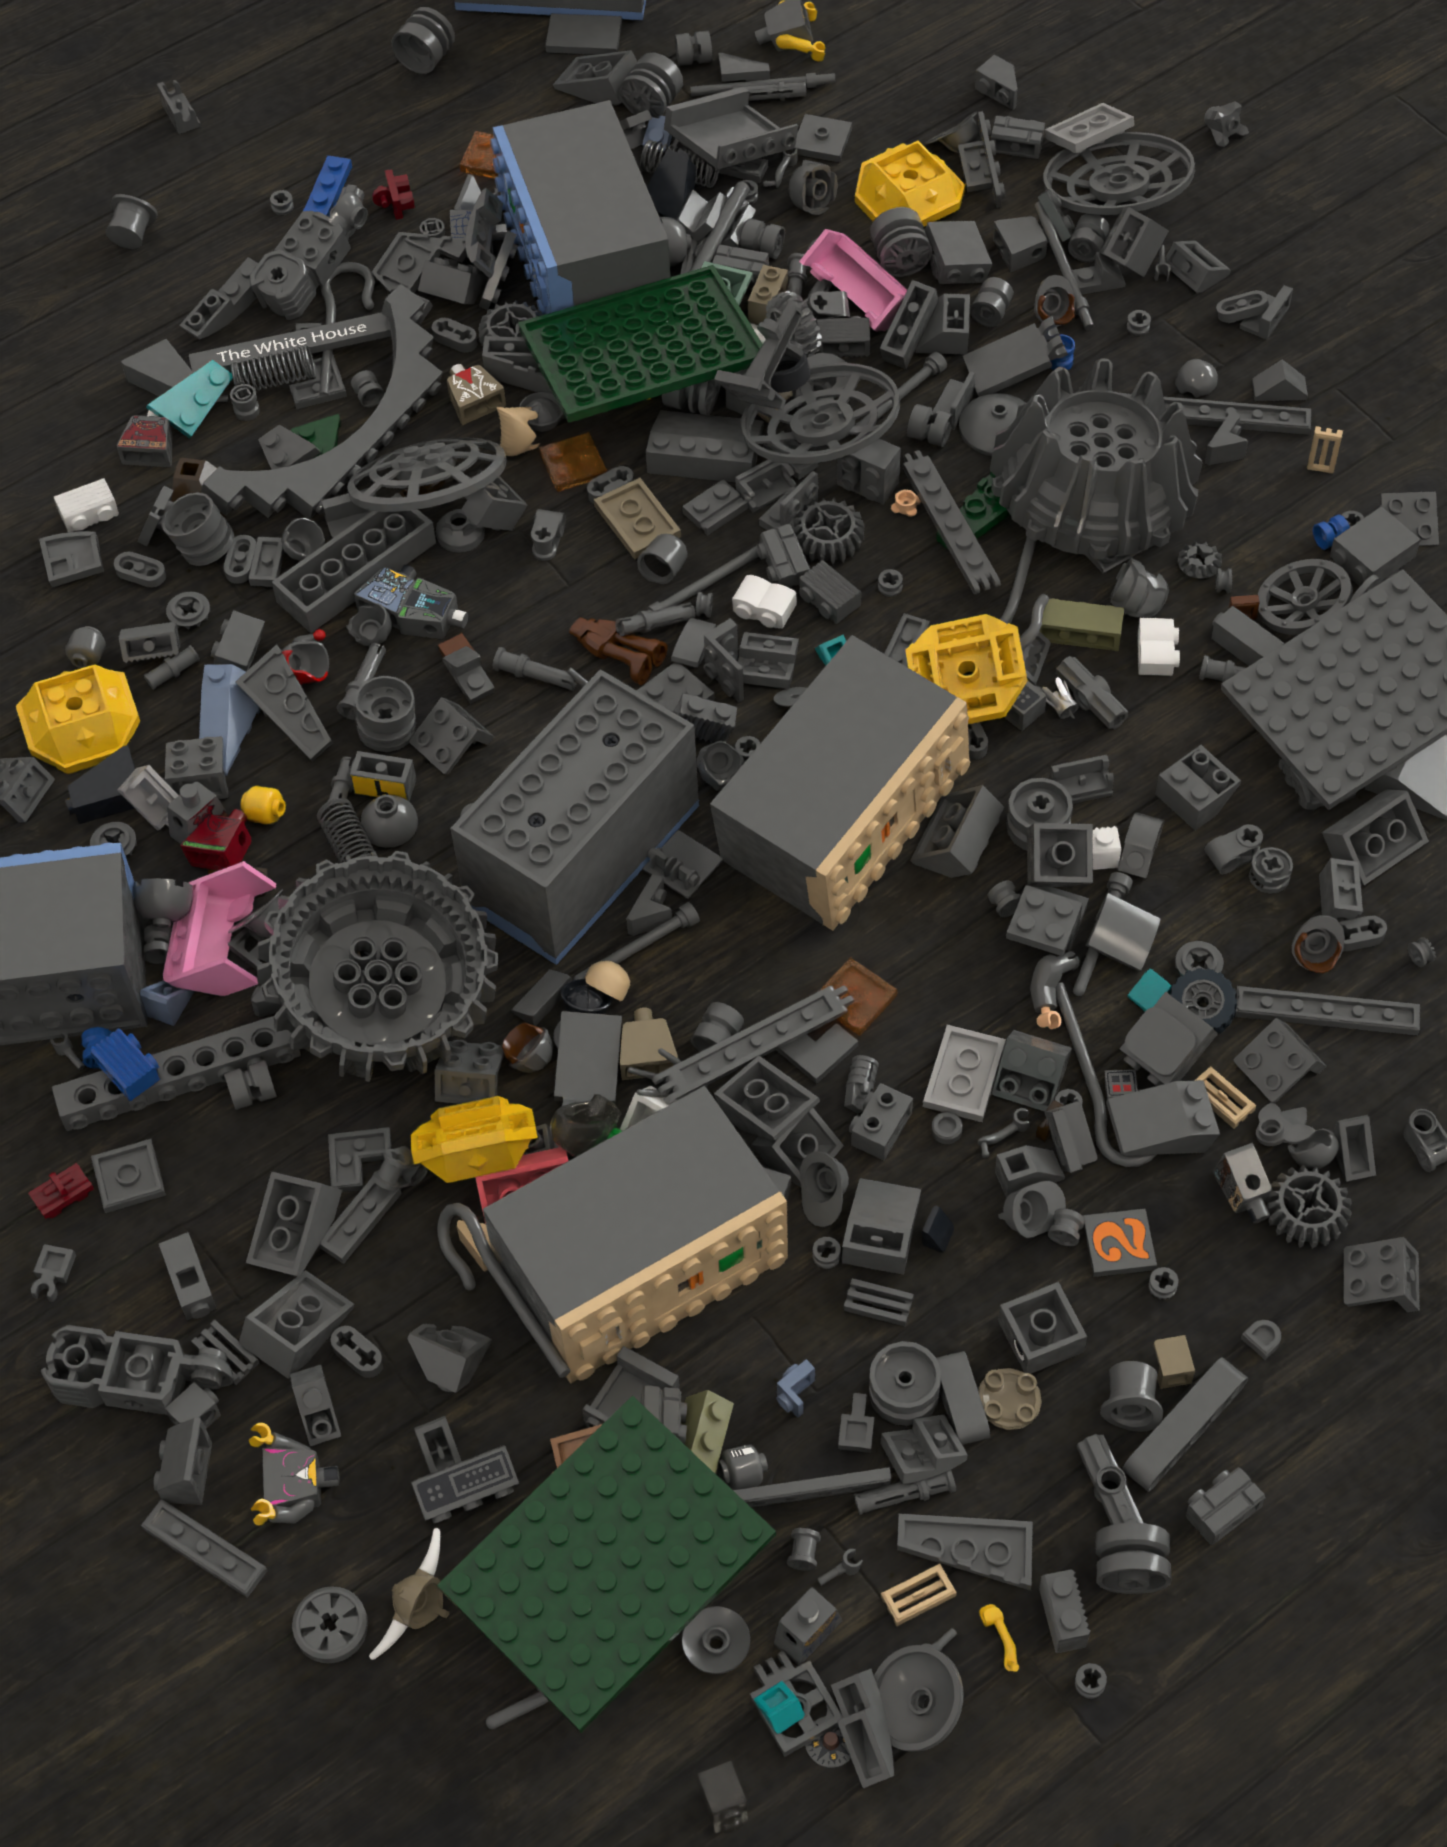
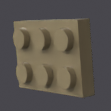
M641 478L594 499V507L634 559L639 558V555L660 534H672L678 538L681 537L680 528Z

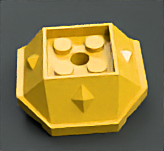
M919 141L909 145L902 143L892 149L887 148L886 152L861 164L855 192V203L872 221L889 209L897 207L911 208L918 213L923 226H926L927 222H935L960 209L965 193V184L944 163V160L930 153Z
M987 614L931 625L920 635L915 643H912L905 650L909 669L967 702L968 724L1006 717L1028 681L1018 627L1010 623L1006 624ZM967 672H973L971 675H964Z
M95 664L71 672L63 671L58 676L35 682L28 694L16 705L30 754L43 762L56 766L58 770L66 774L96 766L119 748L127 745L140 723L125 673L107 670Z
M500 1096L438 1108L430 1116V1121L422 1124L411 1134V1153L414 1164L421 1163L447 1183L515 1169L525 1150L529 1149L530 1141L538 1138L533 1111L531 1108L520 1104H509L508 1099Z

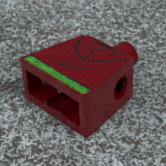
M234 809L228 817L208 816L180 845L190 865L212 870H222L240 863L251 844V836L245 826L247 821L246 814L241 810Z

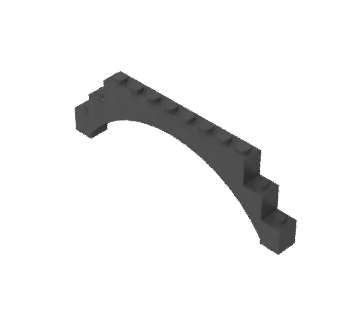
M402 284L385 299L382 314L387 317L391 332L393 349L392 374L387 390L379 405L360 429L330 451L292 466L259 471L225 470L219 466L202 483L201 493L207 494L225 516L232 509L237 510L244 500L267 518L274 511L280 512L286 503L290 504L309 520L316 513L322 514L321 501L330 499L333 496H339L346 486L345 483L362 468L361 466L365 462L370 463L378 454V449L382 445L387 446L393 439L394 432L398 428L402 430L408 424L410 415L414 411L416 413L420 412L426 403V399L430 395L432 397L435 396L442 387L440 381L443 372L427 360L433 352L431 346L434 337L418 325L424 317L422 312L425 301Z

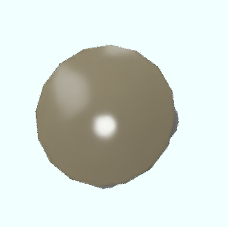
M1012 1368L991 1370L980 1383L978 1390L987 1420L996 1427L1006 1430L1021 1429L1031 1424L1039 1414L1042 1403L1040 1389L1037 1386L1036 1378L1030 1373H1024Z

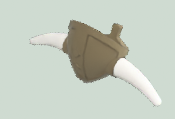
M435 1528L433 1530L428 1552L416 1573L393 1586L392 1598L395 1614L385 1636L370 1653L369 1657L371 1660L376 1659L387 1651L401 1637L407 1627L418 1629L427 1625L438 1616L448 1617L449 1611L443 1609V1593L437 1586L440 1580L434 1577L440 1553V1529Z

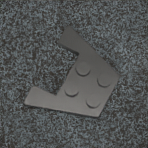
M398 232L373 269L372 274L390 294L400 284L415 293L420 284L425 260L434 261L435 257L443 254L462 263L467 257L465 238L455 240L451 236L433 238L428 234ZM417 295L425 301L422 312L424 317L419 323L421 324L433 305L429 300Z

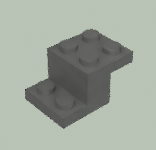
M1026 885L1007 930L1006 939L1064 956L1066 950H1071L1087 909L1089 898L1054 887H1031Z

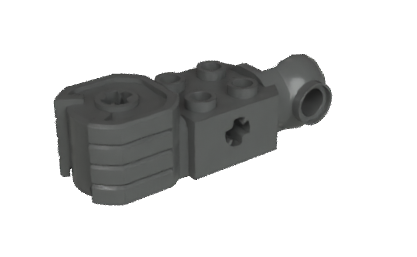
M349 191L345 193L336 203L330 217L320 212L303 211L275 250L262 257L250 274L251 287L262 308H266L267 304L273 313L280 316L285 315L287 320L295 319L303 314L316 296V288L319 285H325L351 249L346 238L347 233L354 228L360 229L367 220V209L363 207L360 197L355 192Z
M66 1325L52 1334L55 1344L51 1343L46 1355V1363L49 1370L46 1368L41 1369V1373L51 1392L62 1404L95 1408L105 1403L106 1406L165 1415H168L165 1407L183 1392L186 1381H190L192 1384L195 1382L199 1387L204 1389L208 1387L210 1390L233 1384V1372L226 1362L228 1356L221 1350L205 1347L199 1349L198 1355L184 1354L179 1341L175 1339L115 1331L114 1337L107 1336L101 1329Z

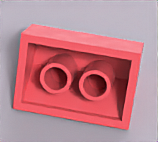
M565 1147L526 1154L521 1157L515 1169L475 1177L482 1211L483 1208L568 1162Z

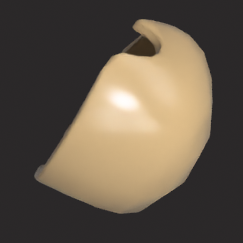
M599 961L592 964L585 976L587 984L619 1001L624 1000L630 987V979L626 971L619 964L612 961Z

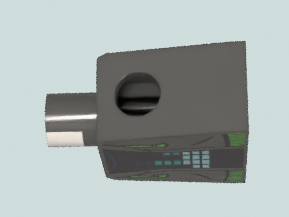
M418 577L398 615L401 634L437 639L444 638L451 625L465 628L468 621V613L458 610L456 595L452 591Z

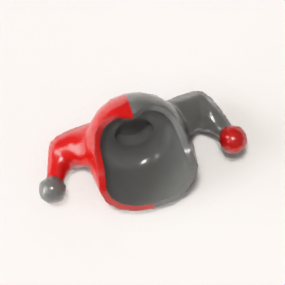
M322 629L316 630L313 634L294 638L282 650V654L300 685L320 682L328 674L329 656L327 650L322 643L316 642L322 641L326 637Z

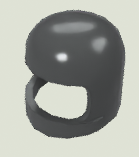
M672 534L658 535L646 550L639 555L637 561L638 570L648 581L659 584L669 583L686 562L687 550L685 544ZM648 554L655 555L662 563L669 566L671 572L665 577L654 574L645 564L644 556Z

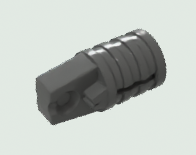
M857 1055L852 1058V1065L850 1066V1073L846 1083L844 1106L857 1114L864 1111V1101L870 1091L873 1092L879 1067L877 1060L864 1055Z

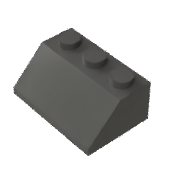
M983 785L952 792L945 797L942 796L910 861L914 865L950 878L972 874L978 866L977 862L983 850L989 843L988 840L993 829L999 823V817L1004 806Z
M1385 789L1322 832L1333 858L1359 862L1361 885H1366L1429 842L1408 791Z

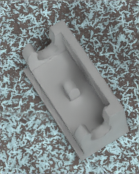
M150 765L136 768L118 788L119 793L156 830H160L165 824L169 826L167 807L179 795Z

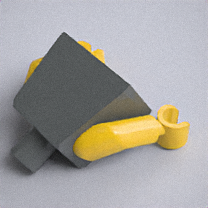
M783 0L777 6L766 11L764 14L766 27L755 31V36L760 45L772 41L777 51L787 49L804 53L810 51L812 52L811 57L813 60L818 62L824 60V43L817 41L813 45L811 44L813 36L809 21H814L817 17V10L812 2L803 4L802 0Z

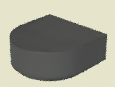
M1259 1320L1242 1334L1241 1339L1266 1360L1278 1348L1281 1341V1331L1275 1323L1269 1320Z

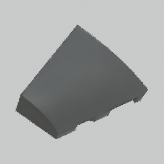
M718 53L722 82L770 79L768 63Z

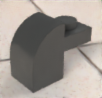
M1137 812L1134 814L1124 842L1125 845L1118 871L1147 878L1165 820Z

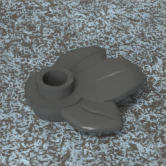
M1271 1102L1264 1106L1258 1114L1260 1123L1256 1129V1137L1265 1146H1277L1283 1142L1298 1144L1309 1140L1315 1134V1129L1306 1125L1307 1110L1305 1107L1281 1112L1280 1108Z

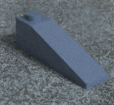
M233 664L204 665L199 739L222 736L223 770L225 776H227L241 750L240 744L245 735L251 731L252 722L261 709L235 682L246 671Z

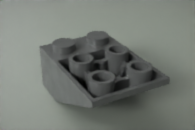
M860 1178L844 1236L842 1263L904 1275L921 1189Z

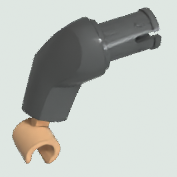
M1072 951L1066 952L1064 956L1046 955L1038 961L1034 969L1030 992L1035 1012L1040 1013L1037 1018V1024L1042 1028L1049 1027V1029H1055L1061 1025L1059 1013L1052 1011L1057 1007L1055 988L1061 980L1063 973L1075 970L1079 966L1078 956L1070 960L1068 959L1075 955Z

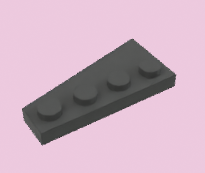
M275 645L235 681L312 762L333 744L278 645Z
M899 1514L898 1551L1031 1591L1032 1521Z

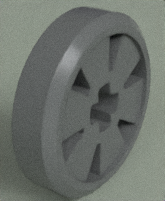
M341 1587L320 1588L307 1595L298 1605L293 1616V1635L300 1650L310 1659L321 1663L340 1662L356 1653L365 1641L368 1632L367 1613L360 1599L351 1591ZM329 1618L332 1621L338 1619L335 1622L337 1627L335 1630L330 1632L327 1628L323 1631L326 1627L325 1620Z

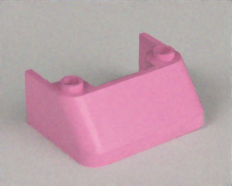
M825 229L799 261L802 265L810 266L812 268L810 273L819 281L826 279L831 281L841 291L847 292V297L866 313L865 316L869 318V326L876 332L886 331L891 326L907 289L848 236Z
M243 861L189 882L193 885L191 909L184 918L173 922L163 971L164 981L173 987L226 996L258 985V978L227 959L229 952L228 943L231 941L232 933H228V931L234 926V922L242 920L251 914L254 897L276 889V883Z

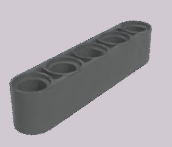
M1223 1357L1218 1359L1128 1458L1122 1468L1123 1472L1147 1492H1150L1239 1394L1247 1383L1248 1377Z

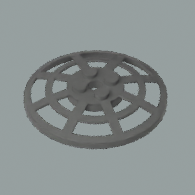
M1124 132L1107 138L1103 143L1088 147L1081 153H1073L1066 148L1060 151L1045 167L1043 173L1045 191L1050 189L1052 194L1055 192L1052 189L1053 179L1066 183L1067 192L1070 197L1057 195L1062 202V207L1077 212L1117 215L1121 213L1123 207H1130L1138 212L1159 206L1181 194L1193 180L1195 163L1190 150L1174 139L1152 133ZM1130 145L1127 155L1110 156L1097 160L1091 153V151L1106 147ZM1140 146H1149L1172 153V155L1160 162L1150 157L1139 156L1138 152ZM1080 155L1087 163L1077 169L1070 177L1057 172L1064 164ZM1180 159L1187 168V176L1172 180V172L1168 167ZM1135 163L1145 164L1153 168L1147 171L1145 168L1136 165ZM1094 171L1089 181L1080 179L1087 172ZM1160 172L1163 174L1165 182L1150 184L1151 177ZM1075 186L1089 188L1090 193L1078 196L1075 192ZM1159 190L1150 198L1142 196L1147 191ZM1098 199L1106 203L1103 206L1087 201ZM1127 201H1133V202H1135V203H1133V204L1115 206V205L1120 204V203H1122V202H1127Z
M831 363L809 367L810 378L804 385L799 387L802 396L786 403L783 410H775L770 407L748 403L742 415L741 428L745 442L750 449L766 459L789 464L826 462L855 453L879 439L892 426L898 416L900 396L893 380L875 368L851 363ZM850 377L844 389L834 388L813 392L809 381L817 379ZM860 379L879 385L886 393L873 401L869 396L855 391ZM826 397H839L838 400H832V399H829V400H820V401H817V400H816V399L826 398ZM851 398L865 406L853 411L847 403ZM892 400L893 409L882 424L876 425L878 419L877 408ZM806 403L793 416L787 414L794 408ZM758 412L771 418L768 424V436L751 435L752 424ZM870 413L867 426H855L856 419ZM779 422L790 424L792 432L776 435ZM848 434H858V436L845 444L840 445L838 442ZM796 440L801 445L796 449H791L781 442ZM772 443L775 448L786 454L769 451L758 444ZM823 445L829 447L827 450L808 451L811 447Z
M446 438L426 441L397 449L366 464L351 477L347 489L350 500L355 505L372 511L400 512L429 508L460 499L484 488L502 474L506 468L507 459L504 449L499 444L490 440L480 438ZM468 447L471 452H456L454 449ZM478 447L494 451L496 455L480 453ZM457 458H467L464 462L454 467L457 464ZM478 459L492 462L484 471L472 478L463 473ZM392 467V471L383 477L377 474V471ZM369 475L370 480L374 484L362 493L356 488V485L360 480ZM450 477L459 482L457 485L439 491L419 495V488L423 485L436 483ZM381 487L408 488L407 497L384 498L373 495Z

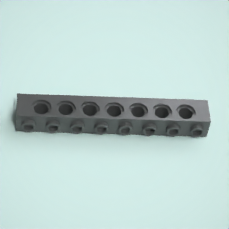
M274 1016L152 1054L159 1065L157 1073L160 1080L132 1101H129L123 1093L114 1095L120 1090L103 1071L52 1086L59 1116L66 1131L78 1130L100 1120H110L119 1114L131 1110H141L147 1105L159 1101H169L178 1095L190 1091H200L206 1086L218 1082H226L225 1072L238 1068L246 1071L250 1064L265 1060L267 1067L277 1063L290 1062L294 1058L301 1056L300 1050H292L290 1045V1035L292 1033L290 1031L283 1030L277 1032L274 1029ZM264 1044H270L267 1047H261ZM236 1053H241L239 1056L232 1057ZM208 1062H212V1063H211L210 1065H208V1066H203L204 1064H206V1063H208ZM177 1072H182L180 1075L173 1076ZM94 1100L90 1104H85L87 1101Z

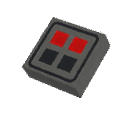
M1106 1070L1104 1072L1106 1101L1109 1098L1138 1091L1135 1070Z

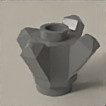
M1236 101L1221 107H1210L1205 113V124L1211 129L1216 144L1222 148L1229 143L1228 137L1237 133L1246 136L1249 133L1248 127L1240 124L1241 104Z

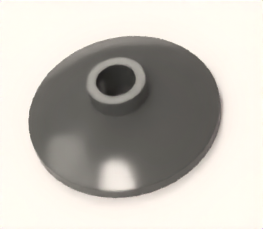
M720 1606L705 1608L684 1628L682 1635L683 1650L689 1662L700 1671L709 1674L727 1673L738 1667L748 1654L750 1648L748 1626L743 1618L731 1609ZM718 1639L722 1641L723 1645L719 1649H714L710 1646V1643Z

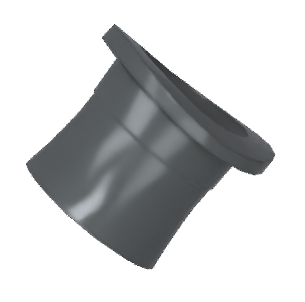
M116 194L111 200V207L114 213L106 228V236L120 247L128 249L140 248L146 227L152 225L157 219V210L150 203L125 194Z
M1125 1361L1112 1366L1109 1370L1110 1397L1101 1405V1416L1109 1423L1131 1431L1143 1432L1155 1429L1163 1418L1162 1406L1155 1399L1157 1371L1152 1366L1137 1361Z

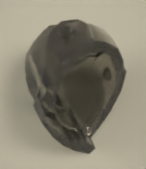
M594 1094L591 1101L576 1102L562 1106L555 1111L549 1128L552 1140L568 1154L577 1157L606 1141L612 1128L616 1126L621 1112L614 1103L599 1094Z

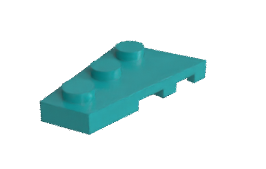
M211 360L149 403L146 408L158 417L169 419L171 426L190 439L232 380V373L214 360Z

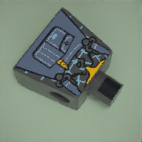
M403 565L399 572L386 567L381 568L354 593L357 611L359 612V607L361 606L369 607L375 603L382 604L390 616L392 627L400 630L398 615L415 583L414 578L417 573L414 568L409 565Z

